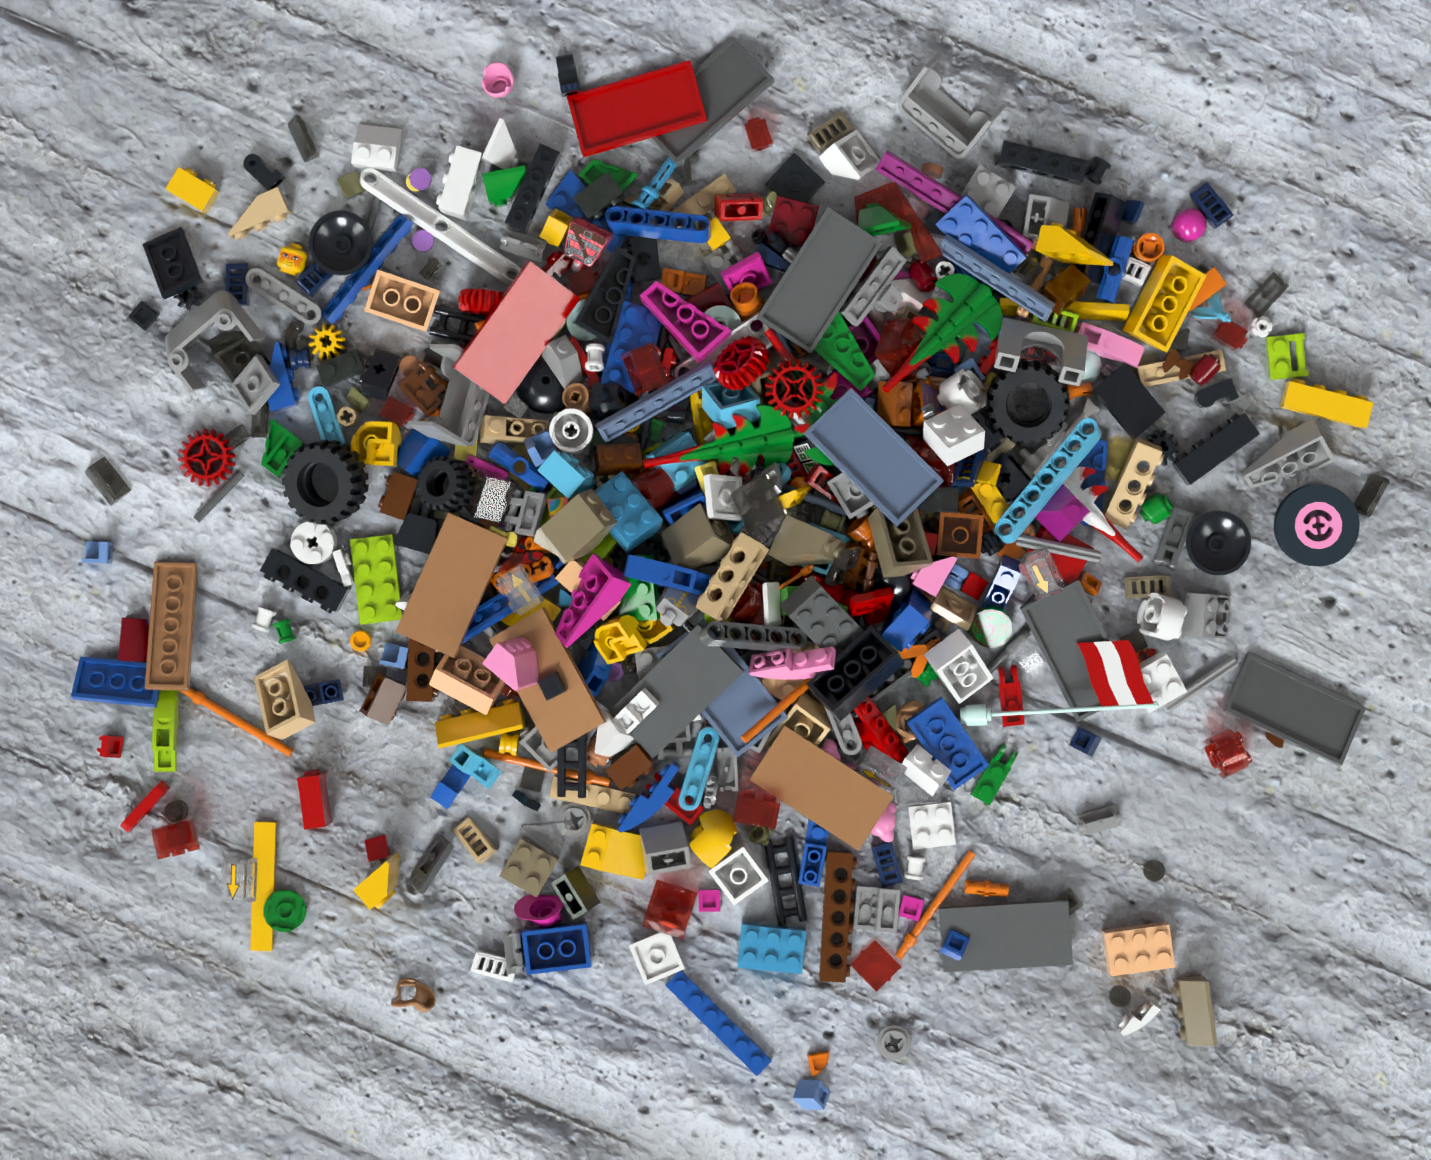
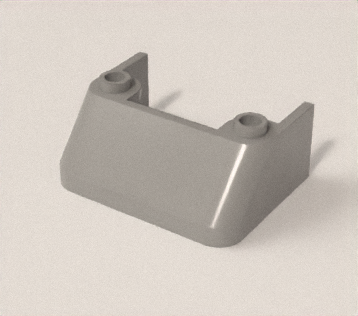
M940 50L924 66L899 100L898 108L904 116L953 157L963 158L989 129L1006 105L1003 103L993 115L979 109L970 116L938 89L943 82V77L933 66L943 54Z
M223 290L214 293L165 337L169 366L189 392L204 390L206 386L189 366L190 357L185 349L214 324L223 331L232 330L238 325L250 342L265 338L260 329L229 291Z
M430 344V349L443 356L441 371L449 379L439 417L429 416L425 421H408L407 425L430 438L460 446H473L477 441L490 393L452 367L464 351L463 348L456 344Z

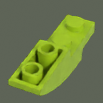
M161 690L157 708H154L152 751H154V772L177 771L178 690Z

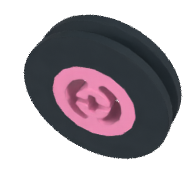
M1307 485L1292 491L1282 500L1274 517V534L1281 550L1293 561L1307 566H1327L1340 561L1352 550L1359 535L1360 522L1355 505L1342 491L1328 485ZM1313 510H1320L1328 516V520L1322 516L1309 517L1305 523L1303 522L1305 516ZM1317 522L1321 526L1316 529L1312 527V524ZM1329 528L1328 535L1319 541H1313L1305 535V531L1311 535L1324 534Z

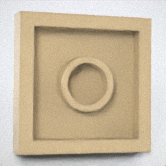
M941 586L930 607L931 610L941 615L935 626L940 629L943 624L941 631L944 632L948 630L952 622L967 631L978 606L944 586Z

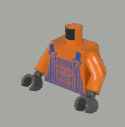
M923 363L917 367V377L920 378V381L912 390L911 402L913 425L923 427L925 420L948 410L946 406H942L938 401L939 388L931 381L929 376L931 368L928 363Z

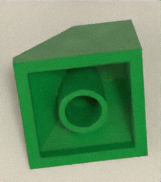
M525 165L482 173L490 205L503 207L507 206V202L514 199L527 173Z
M878 203L868 204L866 209L859 210L858 227L873 237L911 228L910 223L888 208L879 206Z

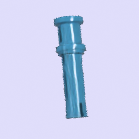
M669 157L664 161L650 183L641 188L642 192L638 198L631 202L633 208L648 209L653 201L659 198L658 192L677 167ZM666 169H668V170L666 171V173L664 174V176H663V177L661 178V180L659 181V178L661 177V175L664 173V171H665Z

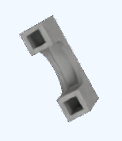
M1003 317L998 334L994 368L1016 372L1022 350L1030 347L1042 348L1055 355L1059 361L1058 382L1080 386L1085 372L1088 336Z

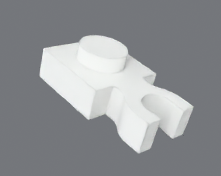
M343 549L332 552L344 587L353 585L354 581L349 568L351 559L348 552L344 553Z

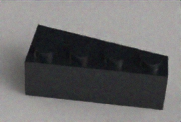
M619 247L614 248L572 322L609 345H612L636 257Z

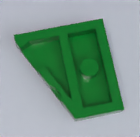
M595 159L578 174L590 185L609 172L622 191L638 177V174L635 172H630L614 165H608Z
M271 419L269 423L271 426L269 437L266 438V450L263 454L261 465L280 478L283 475L284 466L289 465L287 463L288 458L291 455H295L294 451L304 447L305 443L277 421Z

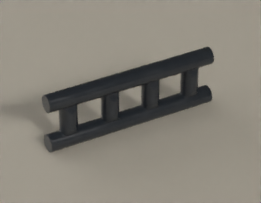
M435 305L434 314L440 315L438 327H430L429 335L469 343L474 337L467 334L469 322H480L486 320L487 317ZM448 317L461 320L458 332L446 330Z
M587 733L557 750V797H566V790L578 791V798H586ZM566 747L578 748V761L566 760ZM566 769H578V782H566Z
M793 836L784 837L785 844L774 846L772 845V839H769V843L764 846L778 926L787 924L786 917L798 915L799 922L808 920L802 885L798 884L799 868ZM787 852L789 865L776 867L774 854ZM791 873L793 886L780 888L778 875ZM794 894L797 907L784 909L782 896Z

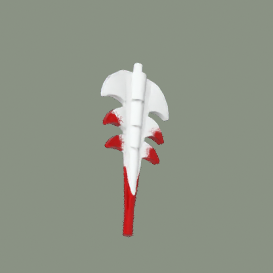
M1045 444L1033 454L1026 448L1021 450L1019 455L1026 460L1022 468L1031 479L1034 478L1032 476L1034 470L1048 455L1054 445L1048 447ZM1073 446L1071 450H1072V451H1075V450H1077V449H1079V448L1076 447V446ZM1067 461L1060 462L1058 467H1063ZM1088 467L1075 468L1063 484L1091 512L1083 521L1113 541L1139 563L1144 556L1121 535L1094 503L1098 496L1108 490V487L1097 485L1082 490V482L1090 475L1095 474L1096 471ZM1047 478L1044 484H1049L1053 478Z

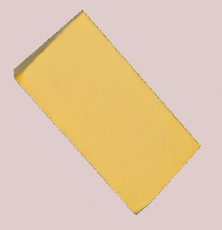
M984 461L976 481L996 486L1001 465ZM964 470L963 473H971V471Z
M808 484L778 496L774 500L784 509H788L801 503L811 489V486Z

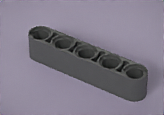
M722 621L710 622L699 633V638L704 645L764 651L790 648L795 652L807 642V635L800 628ZM709 630L714 632L715 637L710 635ZM730 632L735 634L736 639L731 637ZM750 633L755 635L756 641L751 638ZM771 635H773L776 638L777 642H774L771 639ZM791 637L795 638L797 644L792 641Z

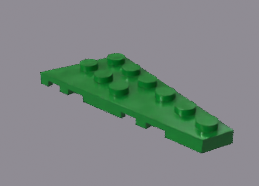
M838 311L814 350L857 389L862 391L875 374Z

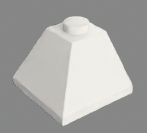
M499 118L482 159L486 165L497 170L514 168L519 163V159H517L518 154L505 121Z
M857 130L832 144L819 157L832 175L856 180L876 169L881 161Z

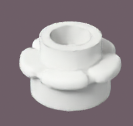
M1265 316L1255 318L1251 323V331L1256 336L1266 337L1272 330V323Z

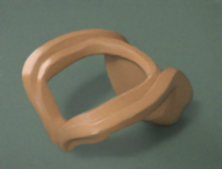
M913 700L902 705L896 712V729L902 736L904 743L916 739L915 734L906 732V720L926 707L919 700ZM901 716H902V730L900 729Z
M403 978L398 981L395 990L396 998H393L390 1004L394 1007L414 1006L418 1011L426 1013L435 1006L436 999L433 990L414 978ZM402 986H413L416 988V995L413 999L401 1000Z

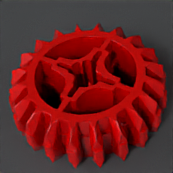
M465 288L460 291V296L458 297L459 309L468 313L489 315L505 292Z
M749 335L744 338L742 336L738 341L734 339L732 344H728L726 349L721 350L722 354L717 356L718 361L714 363L715 368L713 371L720 384L728 390H742L744 386L749 387L750 383L756 382L758 377H762L761 373L767 370L766 365L770 363L768 360L770 354L766 345L756 337Z
M791 359L788 360L789 367H785L784 363L781 362L780 367L782 370L779 371L774 367L773 371L777 375L775 377L768 375V378L773 380V383L765 384L766 387H772V391L766 392V396L773 395L774 397L768 403L773 404L776 401L777 405L774 407V410L777 411L780 407L783 408L782 416L786 414V411H790L789 418H793L794 412H797L798 418H802V410L805 411L806 415H810L808 407L811 406L812 409L816 410L817 406L813 402L821 403L822 399L817 398V394H824L823 390H818V386H823L824 382L817 383L816 381L822 375L820 373L815 376L812 374L816 370L815 366L810 371L807 370L809 362H805L804 366L801 367L800 359H797L796 366H793ZM792 370H799L805 373L797 381H792L785 375L786 372ZM809 378L813 383L811 399L803 391V386ZM779 379L787 387V391L781 399H779L777 394ZM803 380V382L800 384L799 391H801L800 393L804 397H802L800 394L796 395V393H794V395L791 394L787 398V395L791 391V387L786 381L790 382L791 384L794 383L795 385L796 383H800ZM792 397H798L806 403L801 407L785 405Z
M206 428L203 429L202 435L198 430L194 431L196 438L188 435L187 438L190 442L182 441L181 443L186 449L178 450L179 453L184 454V457H179L178 461L185 463L179 467L180 470L188 469L184 476L189 477L192 475L190 482L194 483L198 479L199 486H203L206 481V485L211 487L212 480L216 485H219V477L226 481L227 476L224 473H233L228 468L229 465L236 466L235 462L230 461L231 458L237 457L236 454H230V451L234 450L235 446L227 447L231 440L226 438L222 441L224 433L220 432L216 437V430L212 429L209 434ZM209 440L215 441L221 447L223 453H214ZM203 441L200 452L191 455L195 446ZM207 452H208V455H211V456H215V457H216V458L208 459V463H207V464H206L207 461H205V460H203V459H198V458H202L203 456H206V455H207ZM223 460L219 470L212 474L215 462ZM192 462H200L203 470H205V475L198 473L194 469Z

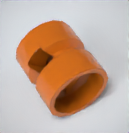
M1155 233L1142 235L1134 242L1132 248L1134 258L1146 264L1156 261L1165 249L1163 239Z
M750 282L736 285L730 293L736 313L743 322L761 311L764 306L756 286Z
M866 514L853 521L847 528L846 534L854 542H859L858 544L868 547L867 555H869L870 551H876L867 519L869 516Z

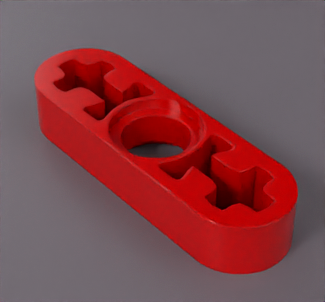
M163 780L160 781L120 826L127 833L132 831L171 787Z

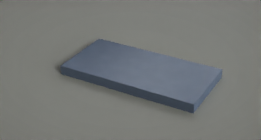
M852 388L804 433L896 527L944 481Z
M705 617L695 624L694 627L699 623L705 627L707 625ZM709 630V633L715 637L714 632ZM687 631L656 655L660 661L688 635ZM723 647L745 671L701 713L738 758L787 719L788 716L782 711L747 743L742 741L741 736L778 703L759 679L749 674V667L736 650Z

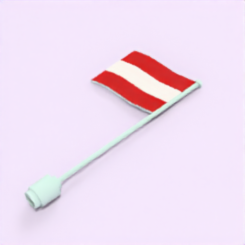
M1129 640L1087 642L1076 644L1084 656L1091 685L1101 706L991 712V708H987V704H973L960 707L961 725L984 726L988 725V721H992V716L1154 707L1156 710L1159 707V703L1152 700L1143 680L1138 657Z

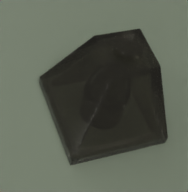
M224 331L208 340L213 356L232 383L256 354L261 355L268 365L271 364L257 341L250 342L242 331Z

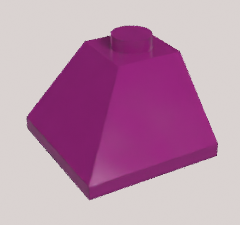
M1062 484L1035 518L1058 542H1061L1091 512Z

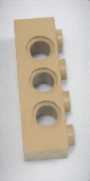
M1137 437L1103 511V514L1112 524L1125 529L1128 528L1129 524L1133 525L1137 517L1135 510L1138 504L1142 505L1145 500L1146 493L1144 491L1146 486H1151L1155 477L1153 471L1156 466L1159 467L1164 458L1162 447ZM1144 460L1149 465L1145 469H1140L1137 467L1138 462ZM1132 480H1137L1140 482V485L1137 488H1131L1128 486V483ZM1124 499L1131 501L1128 507H1121L1119 503Z
M741 532L733 540L728 554L721 560L716 574L710 578L707 589L699 596L696 608L717 621L726 622L769 549ZM745 555L744 560L739 562L740 557ZM731 574H734L733 578L730 581H728V577ZM722 592L721 598L716 600L717 595Z

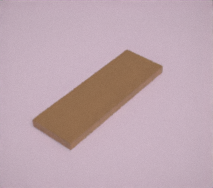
M154 562L145 677L146 690H190L198 563Z

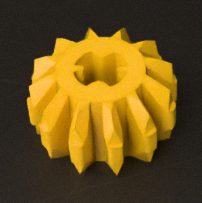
M322 324V331L315 327L314 330L317 335L310 334L309 336L315 340V342L309 343L310 347H316L312 353L316 355L320 352L319 359L321 360L326 355L328 360L332 359V353L335 356H339L340 353L337 349H345L339 343L345 342L346 338L339 337L342 334V330L335 331V325L331 324L329 329L326 324ZM329 337L332 344L330 346L327 345L325 348V344L322 342L324 338L327 339Z

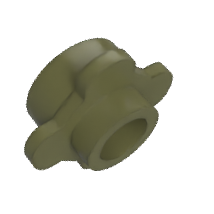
M756 822L750 830V842H758L763 846L767 845L772 827L770 825L763 826Z

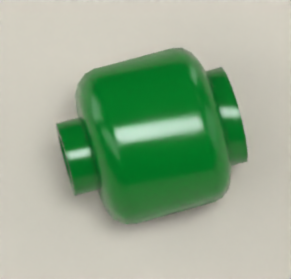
M1154 493L1144 500L1141 505L1142 510L1139 512L1145 522L1150 520L1151 523L1158 524L1171 516L1173 506L1166 494Z

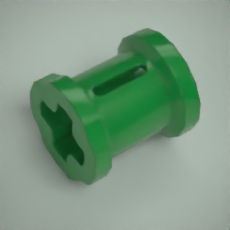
M291 618L272 624L276 628L279 645L297 639L290 625Z

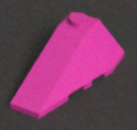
M594 553L580 572L579 578H581L577 591L573 590L571 597L574 598L570 608L564 611L555 633L565 647H569L613 608L631 586V583L623 576L622 572Z

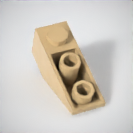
M276 187L258 195L228 232V236L232 239L241 240L248 236V232L253 230L258 232L268 227L267 224L273 221L279 223L288 218L287 215L291 214V211L281 189Z
M485 415L480 427V443L497 444L498 441L502 444L524 443L525 439L548 430L549 421Z

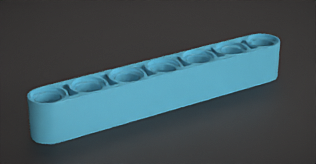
M1085 418L1079 422L995 525V532L1003 542L1013 543L1018 539L1099 441L1101 430L1094 419ZM1094 428L1092 433L1085 434L1087 429ZM1080 444L1079 449L1071 450L1074 445ZM1067 461L1063 467H1058L1060 462ZM1047 478H1053L1049 484H1044ZM1039 494L1036 500L1030 501L1033 495ZM1020 511H1025L1022 517H1016ZM1006 528H1011L1008 534H1003Z

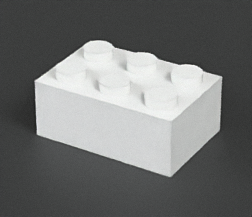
M456 146V150L451 151L449 157L451 167L444 174L443 184H445L443 192H439L436 202L443 214L468 221L485 164L481 152L461 146Z
M960 629L948 635L947 638L924 654L947 690L959 704L994 679L973 645Z

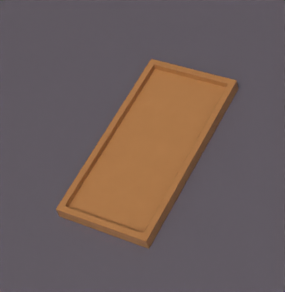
M448 513L395 632L456 658L508 539Z
M541 608L493 636L489 641L494 648L499 642L523 637L536 650L539 680L557 671L559 672L567 691L546 701L539 684L517 691L550 753L607 721L567 647L555 635L557 629L545 608Z
M784 725L749 779L858 851L894 797L786 725Z

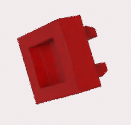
M118 735L100 736L99 740H102L101 748H97V751L100 752L99 756L121 758L124 737Z

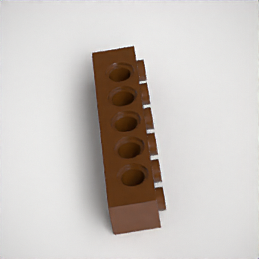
M826 850L819 981L845 983L846 977H850V964H847V956H851L852 943H848V934L853 932V921H849V914L854 912V900H850L851 891H855V878H852V870H856L857 857H853L852 851ZM838 868H844L847 871L846 876L842 879L835 877V871ZM838 889L845 891V897L842 900H836L833 897L834 892ZM835 911L844 913V918L841 921H834L832 919ZM833 933H841L843 935L842 940L838 943L832 942L831 936ZM839 954L842 957L841 961L838 964H832L829 961L831 955Z

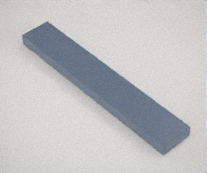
M946 234L944 236L938 253L1043 321H1047L1055 303L950 235Z
M710 361L704 362L595 424L605 443L701 390L702 386L717 381Z

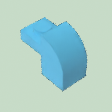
M462 743L448 760L462 772L471 775L489 789L502 772L488 758Z

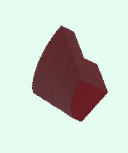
M122 617L118 660L147 663L149 623L147 619Z

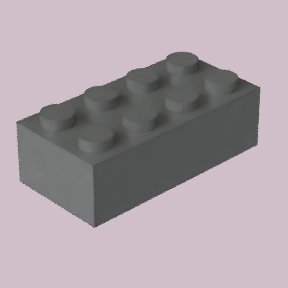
M812 575L780 604L785 613L819 648L833 646L836 650V656L864 632L862 627Z

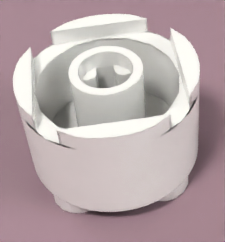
M961 369L940 383V394L937 395L939 403L942 406H946L947 409L961 404L971 415L987 404V394L983 395L981 391L984 386L980 379L970 370L965 372L964 369Z
M565 409L552 419L549 433L553 443L560 450L567 453H578L585 450L591 444L594 437V427L590 418L582 411ZM574 425V428L578 430L577 434L569 437L570 435L566 430Z
M306 521L294 530L290 547L300 561L308 564H321L333 557L332 552L337 550V538L334 530L329 525H319L315 522L310 523ZM317 538L318 546L311 547L312 543L310 540Z
M1158 593L1149 594L1148 596L1151 597L1148 600L1142 601L1137 614V623L1141 624L1142 628L1139 629L1140 632L1144 635L1166 641L1179 638L1182 633L1181 627L1184 617L1187 614V607L1179 599Z

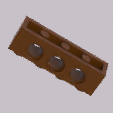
M410 638L406 701L433 702L435 697H438L439 690L430 686L429 683L439 664L436 663V654L440 655V652ZM422 652H426L430 656V661L427 664H422L419 660V655ZM420 674L428 676L429 682L426 686L418 682Z

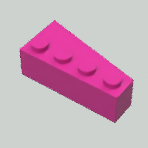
M657 281L640 295L641 302L698 364L731 336L729 328L721 325L709 315L707 316L698 310L697 307L691 303L689 304Z

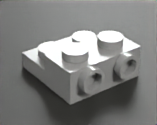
M843 473L827 482L849 519L854 516L858 519L869 513L867 508L874 505Z
M536 725L532 728L527 726L519 734L522 737L519 739V742L551 772L557 766V750L550 753ZM566 747V756H567L574 748H568V747Z

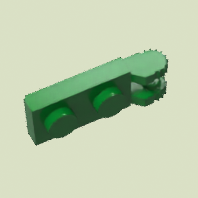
M1004 744L1000 746L994 758L990 759L989 766L983 771L970 794L989 806L1018 755L1016 751H1013L1005 765L999 762V759L1006 751Z

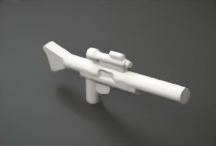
M1090 398L1087 399L1083 412L1066 433L1063 430H1066L1068 424L1063 422L1062 429L1053 434L1054 437L1051 439H1046L1048 441L1047 446L1054 445V447L1032 473L1033 477L1036 476L1080 421L1099 413L1100 409L1092 403Z

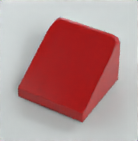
M969 572L960 591L978 601L988 582L973 572Z
M386 835L364 840L368 862L391 856Z

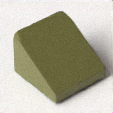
M357 171L336 179L348 200L366 191L360 184V175Z
M911 231L895 238L897 250L904 258L916 254L917 248Z
M352 387L346 397L347 402L359 413H362L372 403L366 395L361 394L357 387Z
M892 704L881 713L893 731H896V705Z

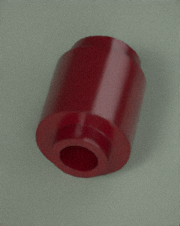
M917 260L910 265V276L919 291H932L936 287L935 283L938 279L930 265L924 260Z
M1204 354L1191 369L1192 372L1189 374V377L1200 386H1203L1205 383L1207 384L1221 369L1218 365L1220 360L1213 354L1209 356Z

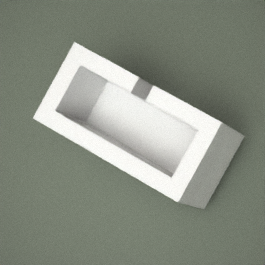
M917 744L906 756L899 770L933 797L945 783L951 770L937 759L932 761L931 758L933 756Z

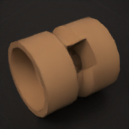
M573 383L565 388L562 400L568 409L580 410L587 416L594 414L588 403L591 393L590 389L580 383Z

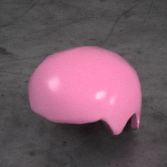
M493 62L484 69V78L481 81L488 95L493 98L505 97L513 90L515 79L507 65L502 62Z

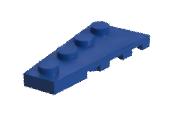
M570 169L545 205L552 210L556 208L574 219L580 217L609 231L605 214L596 221L594 219L589 221L574 201L573 197L586 187ZM614 234L606 250L612 253L615 247L621 248L627 240L626 235Z
M1099 439L1077 466L1092 468L1096 471L1095 474L1090 475L1082 482V490L1091 486H1105L1107 441ZM1104 493L1098 496L1094 502L1102 512ZM1082 521V522L1080 523V524H1082V525H1085V526H1088V527L1093 528L1092 526H1090V525H1089L1088 523H1086L1085 521Z

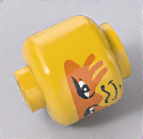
M290 243V246H283L277 260V266L281 268V272L293 276L303 272L308 257L307 253L302 251L303 246Z

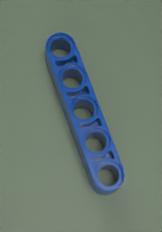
M620 206L610 207L605 213L608 230L617 235L692 243H705L711 238L710 221L703 215Z

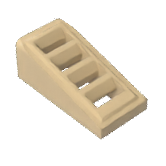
M470 816L453 829L454 833L479 864H483L498 851ZM471 826L472 829L469 830L465 835L461 833L467 827ZM476 832L477 836L468 841L467 839ZM479 840H482V843L479 846H477L476 848L473 847V845H475ZM487 847L488 849L480 855L479 852Z

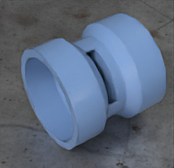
M954 564L944 584L960 591L962 581L968 577L969 572Z

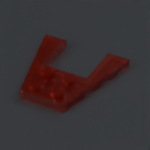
M890 182L855 196L857 225L859 210L866 209L868 204L878 203L879 206L888 208L910 223V231L921 263L943 256V253L896 182ZM876 255L864 271L861 281L864 280L878 261Z

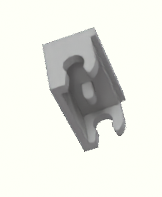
M717 747L715 752L716 779L719 780L717 790L739 791L737 757L729 747Z

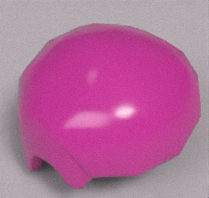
M1188 208L1182 210L1173 218L1171 223L1172 233L1178 240L1183 242L1197 240L1204 234L1207 228L1206 218L1198 209Z

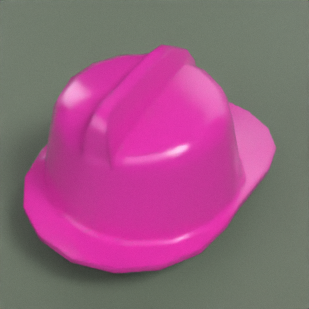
M531 894L522 897L516 902L514 912L520 919L534 921L539 927L546 928L555 923H561L563 903L559 896L538 894L535 897Z

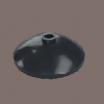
M343 210L333 211L322 216L314 224L309 235V251L314 262L322 270L333 275H349L360 270L368 262L373 251V235L368 224L358 215ZM346 241L347 247L342 249L341 243Z
M541 353L517 387V394L528 408L538 413L551 414L566 408L562 400L565 389ZM546 376L549 377V384H543L542 379Z
M1211 511L1198 517L1190 526L1186 536V550L1191 562L1199 570L1210 575H1227L1238 570L1246 562L1251 550V536L1245 523L1236 515L1226 511ZM1214 539L1219 541L1218 547L1212 545Z
M879 562L878 568L874 571L873 579L875 581L870 592L890 587L894 595L889 610L895 609L905 602L909 594L910 574L884 578ZM864 566L863 575H865L866 566Z

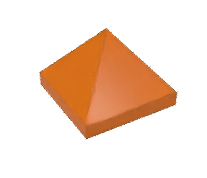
M1084 571L1080 583L1086 594L1096 596L1102 582Z

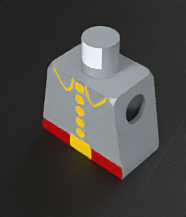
M664 587L656 606V610L662 614L660 617L662 624L670 626L674 623L677 626H682L699 610L696 608L699 595Z

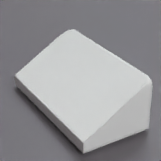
M765 582L762 584L764 624L778 626L781 625L779 582Z

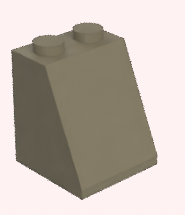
M592 489L577 494L541 526L538 532L563 564L590 554L618 521L603 504L599 496Z
M701 503L661 533L664 539L663 544L671 556V564L692 570L722 559L730 551L734 540L727 520L708 519L707 507Z
M786 515L768 555L788 566L837 564L844 555L846 543L830 533Z

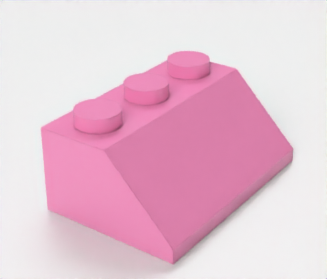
M946 557L935 560L932 565L910 573V585L930 596L936 597L957 558Z
M523 637L497 643L482 663L515 691L538 684L537 681H539L536 650Z

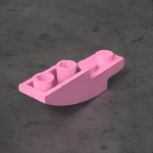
M1066 319L1064 328L1068 329L1070 320ZM1077 322L1074 333L1088 336L1087 350L1096 352L1098 356L1138 368L1145 347L1105 329L1084 322L1082 324Z
M831 646L793 653L788 648L751 655L749 674L771 679L813 678L820 671L834 669L836 650Z

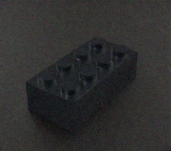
M870 626L835 657L834 669L820 671L806 685L812 694L841 722L905 663L899 652Z

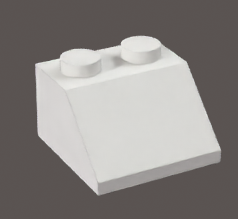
M359 124L353 143L351 164L356 168H373L375 170L397 172L402 129Z

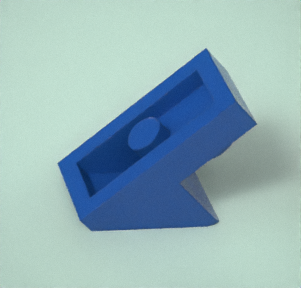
M452 764L430 798L446 809H449L471 775L462 772Z

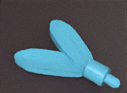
M1217 292L1208 298L1211 308L1197 307L1191 311V314L1196 318H1219L1223 322H1231L1229 314L1223 311L1222 302Z

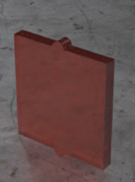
M876 940L865 950H861V954L850 964L876 992L887 981L890 982L891 977L901 968L897 961Z

